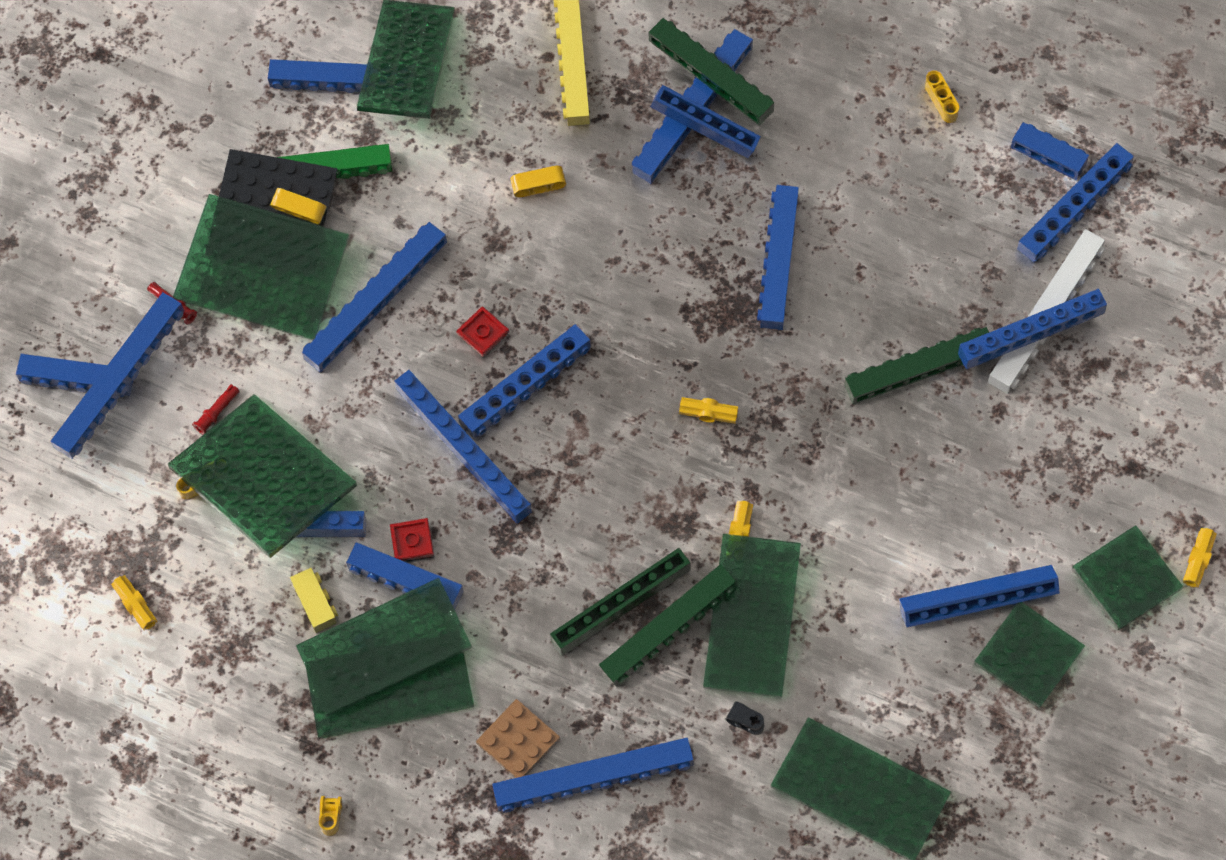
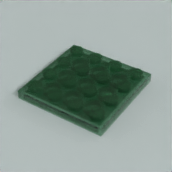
M1136 525L1072 566V570L1118 630H1121L1183 589V585Z
M1019 602L975 659L974 664L1040 709L1083 651L1085 645L1024 603Z

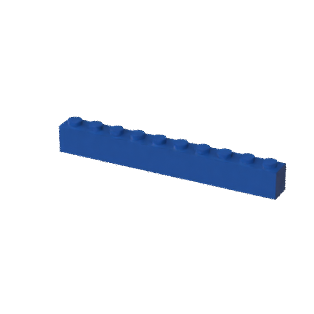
M734 29L731 34L728 33L726 35L723 45L717 47L714 54L719 61L728 64L735 72L752 50L753 39ZM696 77L694 78L693 85L690 88L688 87L683 96L706 108L711 105L718 95ZM666 116L660 129L657 128L654 131L651 141L646 142L643 146L642 153L633 159V174L652 184L692 129Z
M431 222L421 226L417 234L405 243V247L401 251H397L393 255L392 260L388 264L383 265L379 273L367 282V286L363 290H359L350 303L343 306L341 312L329 321L328 326L324 330L322 329L317 333L316 338L311 343H307L302 351L304 360L321 373L447 243L446 234Z
M162 292L50 442L56 450L71 459L75 455L80 454L84 443L92 438L96 427L104 422L105 415L116 406L117 399L120 395L125 394L129 383L137 378L141 367L149 362L150 355L160 347L165 335L170 334L174 323L182 318L184 309L179 301Z
M407 370L394 380L396 390L516 524L532 513L531 504L410 370Z
M687 737L493 783L492 786L498 811L507 813L513 811L516 807L529 808L537 802L549 803L558 797L566 799L579 792L587 794L596 788L608 789L617 783L625 785L638 778L646 780L655 774L667 775L676 769H679V771L688 770L691 768L690 766L694 765Z

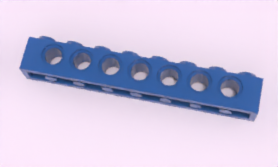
M1116 143L1019 240L1017 250L1034 263L1038 259H1043L1051 246L1054 247L1059 242V237L1063 233L1066 235L1072 229V224L1075 221L1079 222L1084 217V212L1087 209L1091 210L1097 203L1096 200L1099 197L1103 198L1109 191V187L1112 184L1116 185L1121 179V175L1131 170L1134 156ZM1085 190H1091L1093 193H1088ZM1062 214H1065V215H1068L1069 217H1068V218H1064V217H1062L1061 215H1062ZM1049 227H1055L1056 230H1051ZM1037 239H1042L1044 242L1040 243Z
M1096 289L962 343L959 346L958 355L967 370L1105 314L1107 303L1100 290Z
M576 324L460 413L458 415L459 423L473 439L477 436H482L488 427L492 424H497L507 412L511 413L521 401L528 400L535 390L542 389L549 379L556 378L562 369L570 367L580 355H585L591 347L590 339ZM568 346L574 347L572 350H566L565 348ZM554 357L559 358L557 362L551 361ZM538 369L545 370L543 373L536 372ZM525 380L530 381L527 385L522 384ZM509 392L516 393L514 396L507 395V393ZM495 403L501 404L498 408L492 407ZM479 415H486L484 419H478L477 417Z

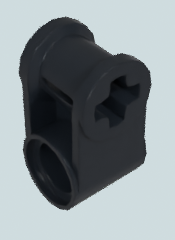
M737 701L734 702L725 718L729 724L753 735H759L765 727L764 717L761 713ZM759 721V724L756 723L754 726L752 725V723Z

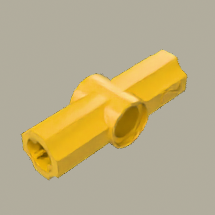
M682 397L679 414L698 417L701 421L708 423L715 422L716 420L736 424L738 406L721 404L711 398L697 400Z
M737 501L734 519L730 524L729 543L726 552V558L730 560L742 561L746 541L749 539L753 504L747 501Z
M1209 528L1200 529L1195 546L1191 550L1187 562L1189 564L1183 579V583L1187 586L1199 588L1204 570L1207 569L1212 555L1211 550L1217 533Z
M125 575L116 578L111 585L121 598L124 607L130 615L134 616L143 630L151 629L158 621L148 608L145 599L138 590H135Z

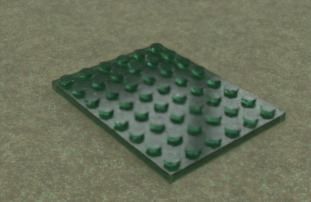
M209 194L173 298L178 301L182 300L187 304L313 341L318 333L350 235Z
M255 394L168 463V467L269 558H272L357 487L354 479Z

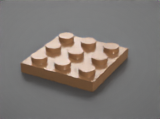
M515 699L478 738L476 744L514 778L526 776L560 740V736L520 701Z

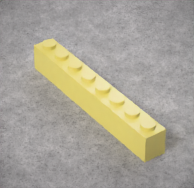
M553 0L554 8L558 7V12H555V23H559V28H556L557 39L561 40V44H557L558 55H562V60H559V71H563L564 75L560 76L561 87H565V92H561L562 103H566V108H563V117L567 119L568 126L590 124L579 0Z

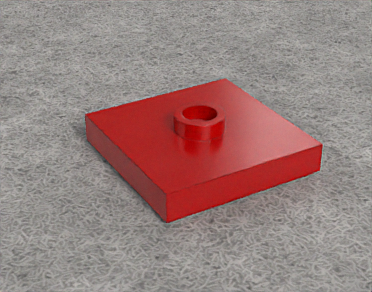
M483 306L456 330V334L482 357L510 332L504 324Z
M428 518L390 524L395 558L408 561L434 556Z

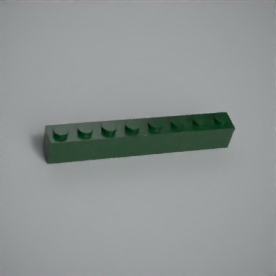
M662 18L648 32L649 42L760 126L774 112V101L770 96L761 93L757 86L748 83L741 74H736L728 64L719 61L715 54L709 53L699 42L693 41L686 32H681L677 29L673 22Z
M987 327L982 329L975 328L970 333L956 335L949 341L942 340L936 343L935 346L923 347L918 352L906 353L899 359H890L883 362L882 365L870 366L863 372L849 374L845 378L844 386L852 404L860 403L962 366L963 363L958 355L960 344L989 333Z
M677 548L551 632L550 639L561 656L565 655L691 570L690 561L682 550Z
M720 564L602 661L599 666L616 687L619 684L623 685L629 680V676L633 672H639L645 666L644 663L649 659H655L660 654L662 648L672 645L679 634H685L691 628L690 625L695 621H701L706 616L705 613L708 610L718 607L725 596H731L738 586L736 581Z

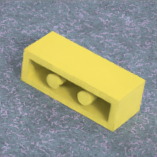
M309 568L290 577L315 633L337 624L335 618L338 616L334 605L329 606L327 600L330 597L326 589L322 590L319 585L322 583L318 572L314 573L312 568Z

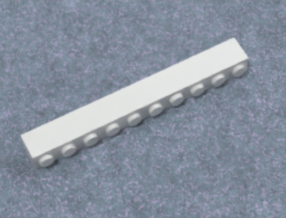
M1086 229L1084 230L1029 316L1074 299L1077 294L1076 288L1078 285L1081 287L1087 278L1085 276L1086 273L1093 270L1096 264L1094 262L1097 257L1100 258L1105 251V247H1103L1105 240ZM1048 337L1004 354L991 372L988 383L1007 394L1011 388L1014 390L1020 381L1018 379L1019 376L1026 373L1029 368L1028 362L1030 359L1034 360L1039 352L1037 348L1040 344L1044 345Z

